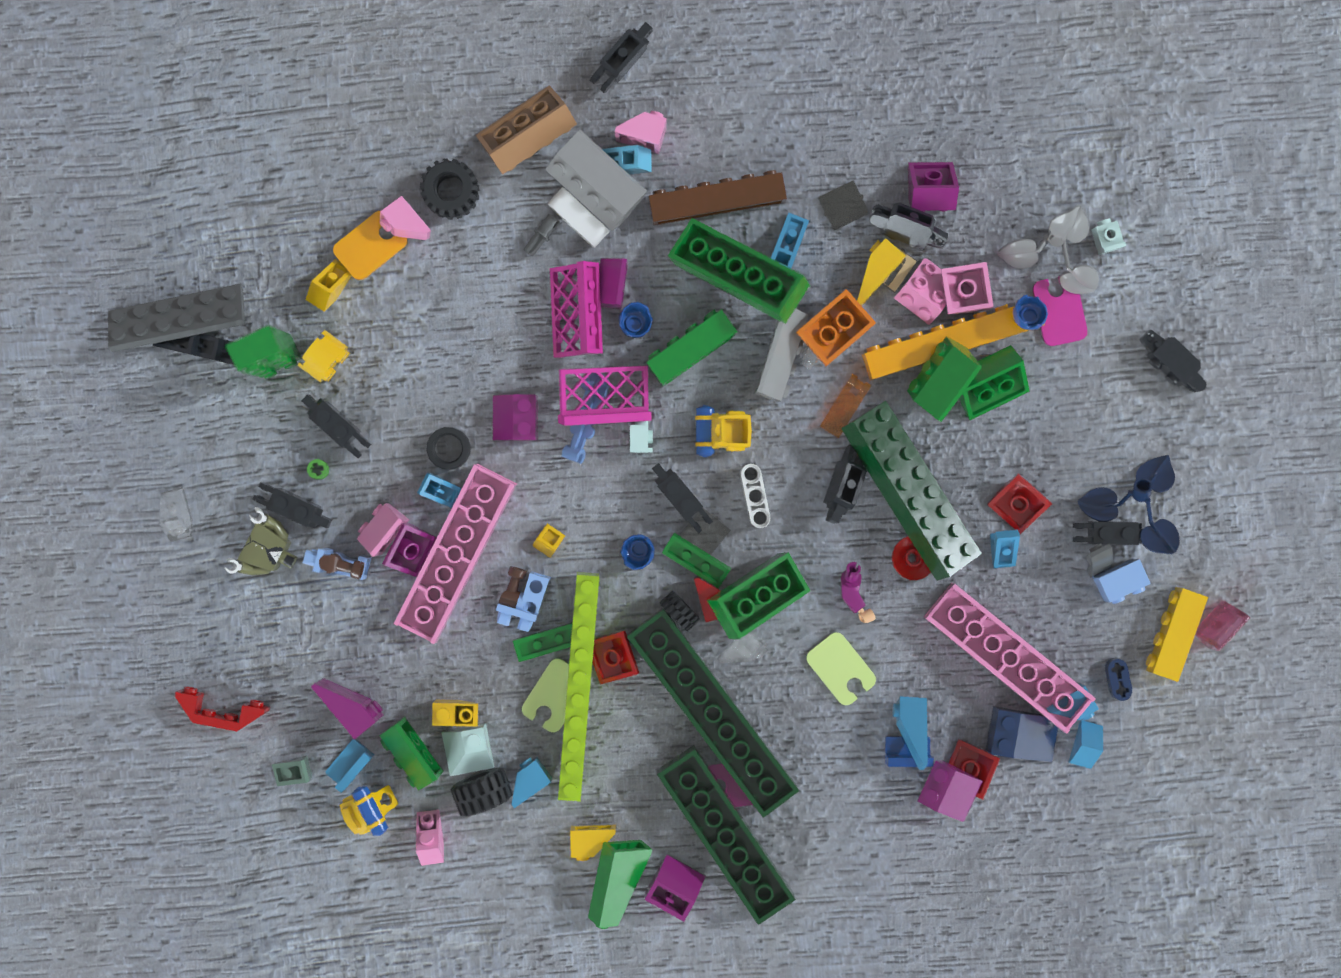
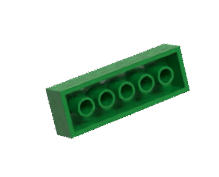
M691 218L668 254V257L677 267L784 324L787 323L810 286L805 276L694 218Z

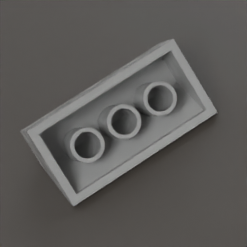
M581 130L562 147L546 168L548 173L612 231L625 222L647 192L646 189Z
M795 309L786 324L777 320L756 386L755 395L781 402L782 398H787L790 389L787 381L789 376H794L797 364L793 362L796 355L800 356L804 344L800 342L801 338L796 332L808 322V314Z

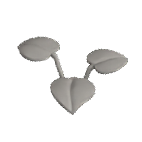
M1080 204L1052 219L1048 227V234L1043 236L1039 247L1036 248V243L1033 240L1019 239L1006 244L998 251V256L1006 263L1015 268L1025 269L1032 267L1038 262L1037 253L1041 252L1048 241L1054 247L1062 246L1068 272L1061 274L1059 280L1061 286L1066 291L1074 294H1087L1095 291L1098 286L1099 275L1093 267L1077 265L1072 269L1069 263L1066 239L1071 242H1080L1089 233L1088 218Z

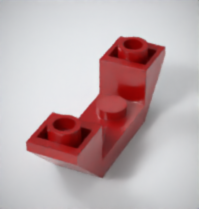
M184 687V689L175 692V698L192 723L237 732L270 709V706L264 705L263 701L250 700V702L242 705L240 718H238L237 714L233 713L220 715L216 714V710L202 709L201 711L204 693L197 692V688Z

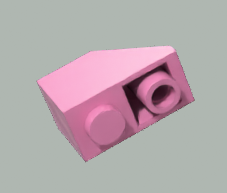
M439 809L417 812L416 853L421 866L444 863V841Z

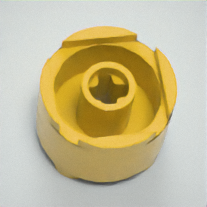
M326 330L322 332L324 335L323 339L320 340L317 337L303 355L302 359L305 362H299L298 364L301 369L320 383L323 380L329 382L336 373L334 367L337 363L342 364L350 354L347 351L348 346Z

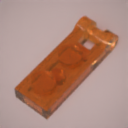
M852 373L819 427L839 438L843 432L841 428L849 423L872 385L868 382L863 383L858 379V376ZM852 387L859 390L857 396L849 392Z

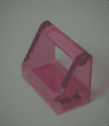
M1221 601L1198 626L1195 637L1207 648L1220 652L1249 621L1250 617L1226 601Z

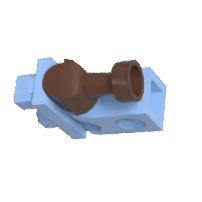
M331 548L312 549L305 552L303 564L314 566V572L337 573L358 580L367 578L372 557L365 555L359 556L358 560L348 558L345 554L334 552L335 549Z
M510 566L508 575L511 576L506 591L501 594L496 611H499L497 623L509 626L512 615L520 617L517 629L529 632L533 622L538 618L551 577L531 571L523 593L518 591L520 579H525L527 571Z

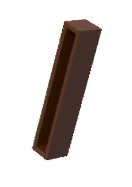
M776 170L766 171L763 173V176L757 177L754 174L743 175L740 180L732 181V178H724L719 180V183L711 185L710 182H701L694 188H688L686 185L675 188V191L671 192L661 189L653 191V195H649L653 226L690 220L691 218L696 219L785 203L787 200L783 173H777Z

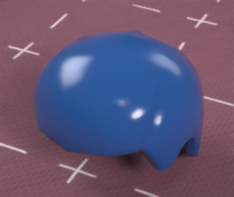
M1024 295L1015 303L1013 319L1022 329H1039L1047 320V307L1038 296Z
M640 302L629 303L625 306L618 319L621 331L633 339L647 334L653 321L648 306Z
M637 534L631 535L623 542L620 553L625 566L638 570L645 568L652 562L655 549L648 537Z

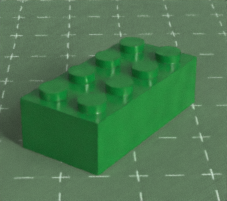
M715 309L704 316V322L699 326L697 323H694L685 330V336L682 338L674 337L667 343L666 346L668 348L662 352L658 349L648 356L647 366L662 388L736 336L737 330L722 309L718 312Z
M269 325L226 345L237 370L259 378H271L278 374L277 370L281 368L290 369L298 364V360L302 359L291 334Z
M789 552L774 555L707 601L728 638L741 639L811 590Z

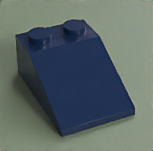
M993 706L985 750L997 756L1052 762L1058 727L1042 714Z

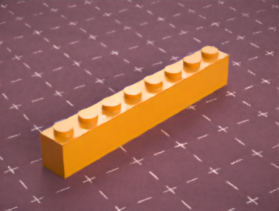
M1008 304L994 308L995 313L987 315L986 311L974 314V319L969 321L961 318L952 321L953 326L944 328L943 324L930 328L931 333L925 335L920 331L909 335L910 339L906 341H901V338L888 341L889 346L880 348L879 345L866 348L867 353H864L862 357L869 380H874L924 364L932 357L937 345L946 336L967 347L969 350L1030 330L1022 329L1015 323L1013 319L1014 307L1008 308Z

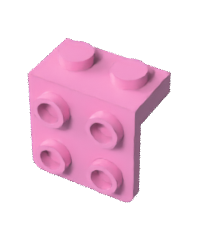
M925 258L894 299L928 325L943 311L946 306L941 269Z

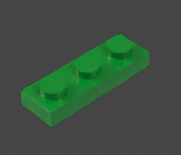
M673 533L662 551V554L717 588L721 586L731 570V567L676 533Z
M572 622L513 639L518 661L522 662L571 647Z

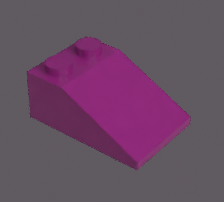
M323 678L311 686L354 740L384 716L381 712L383 709L378 702L372 701L370 698Z

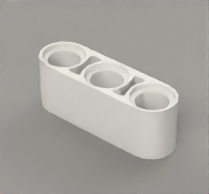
M563 187L547 203L559 217L593 248L610 232Z
M747 464L741 468L740 478L749 521L757 528H764L770 522V512L761 470L755 464ZM749 467L754 468L757 473L756 478L751 481L747 480L744 475L745 470ZM754 489L761 493V499L758 502H752L749 499V493ZM761 511L765 514L766 519L764 523L756 524L754 522V514Z

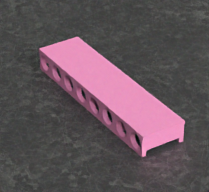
M474 464L394 622L395 625L411 631L432 644L437 643L517 483L479 464Z
M954 583L947 587L924 615L928 622L1066 734L1091 702H1094L1096 699ZM1076 690L1087 698L1071 718L1050 713L1046 709L1053 704L1058 710L1069 711L1074 704L1073 698L1069 694ZM1067 697V706L1060 708L1058 701Z

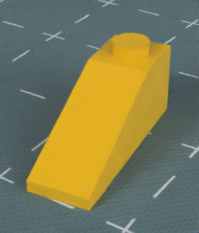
M886 238L882 242L878 240L870 249L872 253L868 260L857 299L861 306L906 257Z

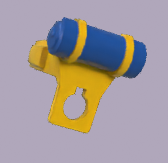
M708 405L696 408L695 447L697 455L709 457L714 454L715 449L726 448V451L739 452L751 447V415L745 414L744 411L733 410L726 411V414L715 413L714 408Z
M389 785L377 792H370L368 786L357 787L351 795L344 798L343 803L339 806L345 823L354 834L359 833L363 835L371 831L373 836H380L389 828L385 821V815L398 805V801ZM383 793L389 796V805H381L380 800Z

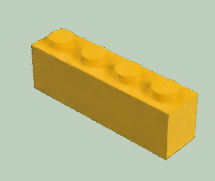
M1175 587L1171 591L1168 598L1170 604L1167 611L1161 617L1162 626L1160 632L1155 635L1153 640L1155 645L1153 652L1148 655L1146 660V671L1179 682L1208 600L1207 596L1180 587Z

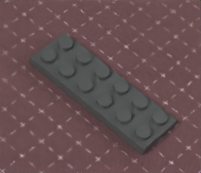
M241 284L110 310L108 311V348L111 352L245 325L243 288Z

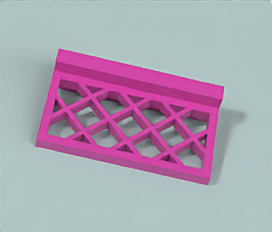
M580 261L577 264L550 268L554 358L603 354L599 263ZM576 270H577V282L573 279V275H574V273L576 272ZM559 272L565 276L561 284L558 283ZM569 282L573 286L570 294L565 291ZM577 292H578V305H577L576 302L573 300L574 297L576 296ZM561 295L566 299L562 307L559 305ZM571 305L574 308V311L572 315L569 317L566 311L568 307ZM578 315H579V327L574 323L575 320H576V318L578 317ZM562 317L567 322L563 329L560 327ZM571 327L576 332L572 339L567 336ZM579 338H580V350H579L578 347L575 345ZM564 339L568 345L564 352H561V343Z
M647 365L559 369V424L568 426L651 421L648 401ZM634 371H642V380L635 385L629 377ZM613 372H618L623 378L614 387L607 378ZM591 373H596L601 380L592 388L585 380ZM565 374H574L579 379L572 389L566 385ZM625 381L634 388L627 397H624L618 391ZM604 382L612 389L605 398L597 392V389ZM582 383L591 390L583 400L575 393ZM636 392L642 396V406H634L629 401ZM615 393L623 399L618 407H612L607 402ZM595 394L602 402L596 408L591 409L586 402ZM573 395L580 403L574 410H566V401Z

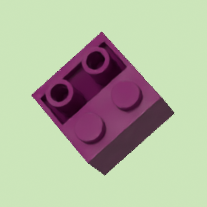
M666 854L645 891L644 900L684 922L698 897L706 876Z

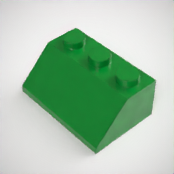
M946 336L937 345L932 357L924 363L916 379L911 381L907 392L913 401L938 421L942 422L982 366L967 347Z
M1011 345L979 360L978 362L982 368L960 396L959 401L968 419L972 420L1030 392L1024 360Z
M403 717L379 735L384 749L391 751L396 766L399 769L403 768L408 775L406 776L408 783L413 788L416 787L418 791L436 781L444 770L406 717Z

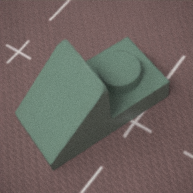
M307 755L295 760L272 764L277 786L307 783L312 778Z

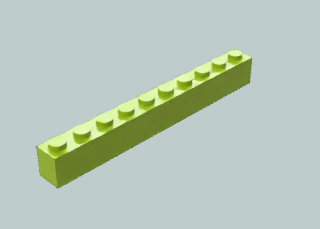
M577 572L558 800L581 802L599 573Z

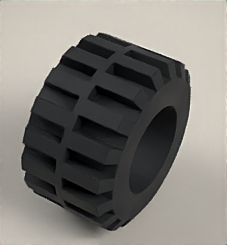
M444 158L443 162L439 163L438 160L433 162L435 165L432 168L429 165L426 168L428 172L426 174L423 173L421 177L423 183L420 182V188L422 189L420 193L424 202L434 214L436 213L441 218L446 217L453 220V217L460 219L462 218L461 215H468L470 213L469 210L476 207V200H479L478 191H480L474 173L465 163H460L457 159L452 158V161H449L448 158ZM447 178H457L463 184L461 194L452 201H444L438 196V187Z
M492 768L476 773L457 782L450 789L460 816H472L488 811L505 803L513 796L504 768Z

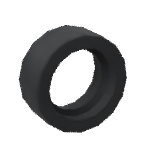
M443 427L430 435L427 441L426 452L429 460L435 466L441 469L453 470L467 462L471 445L468 437L462 431L453 427ZM446 435L456 437L462 446L460 456L451 462L441 460L435 451L437 441Z

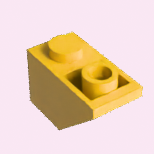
M436 699L432 703V726L478 727V703L463 700Z

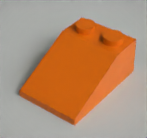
M846 289L796 333L820 361L827 366L873 327L876 322Z

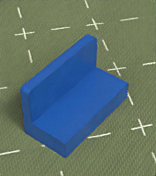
M902 736L885 737V763L888 767H917ZM927 736L928 765L926 767H933V757L930 755V737Z

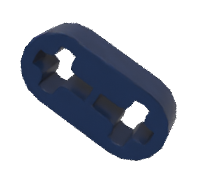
M1111 658L1105 664L1109 692L1117 700H1128L1132 695L1128 666L1121 659ZM1115 663L1121 666V669L1118 670L1119 677H1117L1116 672L1111 671V668L1115 667ZM1118 681H1120V685L1122 687L1126 688V690L1122 692V696L1119 693H1116V690L1119 689Z

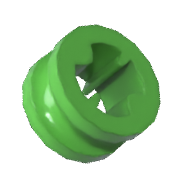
M314 459L308 464L307 473L311 478L322 480L329 474V466L325 461ZM315 464L323 466L324 470L320 471L322 472L321 475L313 473V468H316L314 467Z

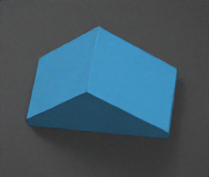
M426 473L417 494L452 508L462 488L433 473Z
M1080 720L1069 763L1091 769L1103 753V726Z

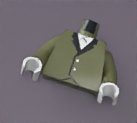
M255 507V511L260 513L258 517L249 515L251 521L256 524L237 559L241 562L238 563L233 558H227L226 560L233 562L234 566L230 569L224 567V569L229 573L238 572L254 576L265 575L271 571L278 570L280 564L292 568L298 557L287 552L291 541L288 540V533L284 526L275 518L267 514L264 515L259 507Z

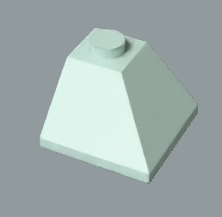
M486 723L480 724L478 727L469 726L442 732L450 776L494 768Z

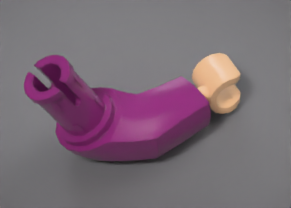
M850 562L841 575V596L853 613H859L858 616L861 622L869 623L876 618L871 609L865 611L863 609L866 604L859 593L862 580L860 574L861 566L858 565L856 568L857 563Z

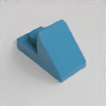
M1005 530L990 534L993 568L1016 566L1020 541L1018 530Z

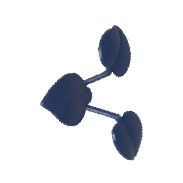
M1169 455L1156 457L1141 465L1136 471V481L1134 482L1133 490H1128V493L1119 502H1117L1118 497L1116 493L1106 487L1095 488L1078 499V505L1084 514L1099 522H1108L1117 518L1119 513L1117 507L1122 506L1131 496L1138 502H1145L1150 526H1146L1141 531V543L1146 549L1154 553L1174 554L1177 552L1180 543L1177 528L1167 519H1160L1154 524L1150 504L1152 490L1161 493L1168 491L1174 485L1175 473Z

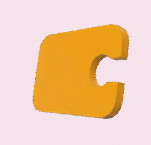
M380 211L372 214L333 247V253L356 280L366 279L407 245V238L393 236L390 239H383L380 236L379 231L382 227L379 222Z

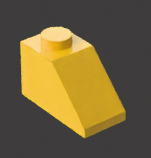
M334 259L311 281L305 300L325 312L337 300L352 275L340 261Z
M616 824L571 826V858H576L577 861H587L590 857H594L602 849L603 842H608L615 835Z

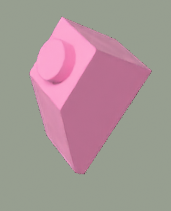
M402 196L380 211L379 222L386 232L390 231L394 236L420 240L430 238L431 230Z

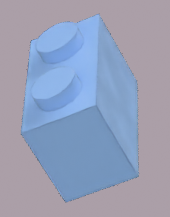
M1135 558L1093 576L1103 601L1112 602V604L1125 600L1124 596L1130 593L1135 595L1145 591V586L1151 584L1140 559Z

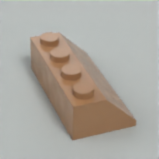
M549 85L476 134V137L503 175L507 171L513 170L516 165L525 159L532 157L535 152L544 146L550 145L553 140L562 134L569 132L577 123L567 105Z

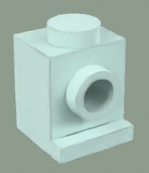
M1110 218L1097 222L1098 226L1091 229L1098 255L1119 250L1126 246L1118 221L1111 222ZM1107 231H1110L1112 238L1107 236Z
M637 421L635 425H630V453H653V448H648V444H653V430H648V421Z

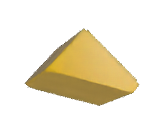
M547 523L533 543V547L551 558L565 538V535Z

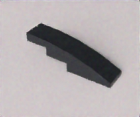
M197 334L152 345L235 365L226 345L233 341Z

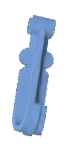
M591 373L585 381L593 388L601 378L596 373ZM604 382L597 389V392L605 398L608 394L609 386ZM582 383L579 387L586 390L583 396L584 399L591 390ZM593 394L586 404L591 409H594L602 401ZM595 424L571 425L570 431L574 435L570 445L567 444L563 448L562 457L582 464L586 454L583 448L586 440L591 439L595 435V429L592 427Z

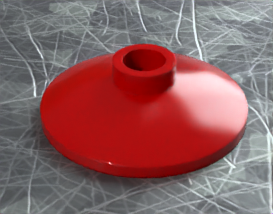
M909 536L898 541L892 552V563L896 572L908 580H920L927 577L931 571ZM910 554H913L915 557L913 562L908 560Z

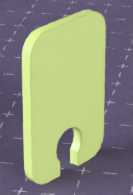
M833 632L807 653L806 659L808 664L842 705H850L858 699L854 693L847 689V683L851 678L860 679L862 687L866 691L871 689L876 683L874 673L841 633Z
M559 658L553 659L549 663L522 706L523 714L532 721L540 706L549 707L552 715L542 726L549 732L559 731L564 724L569 664Z

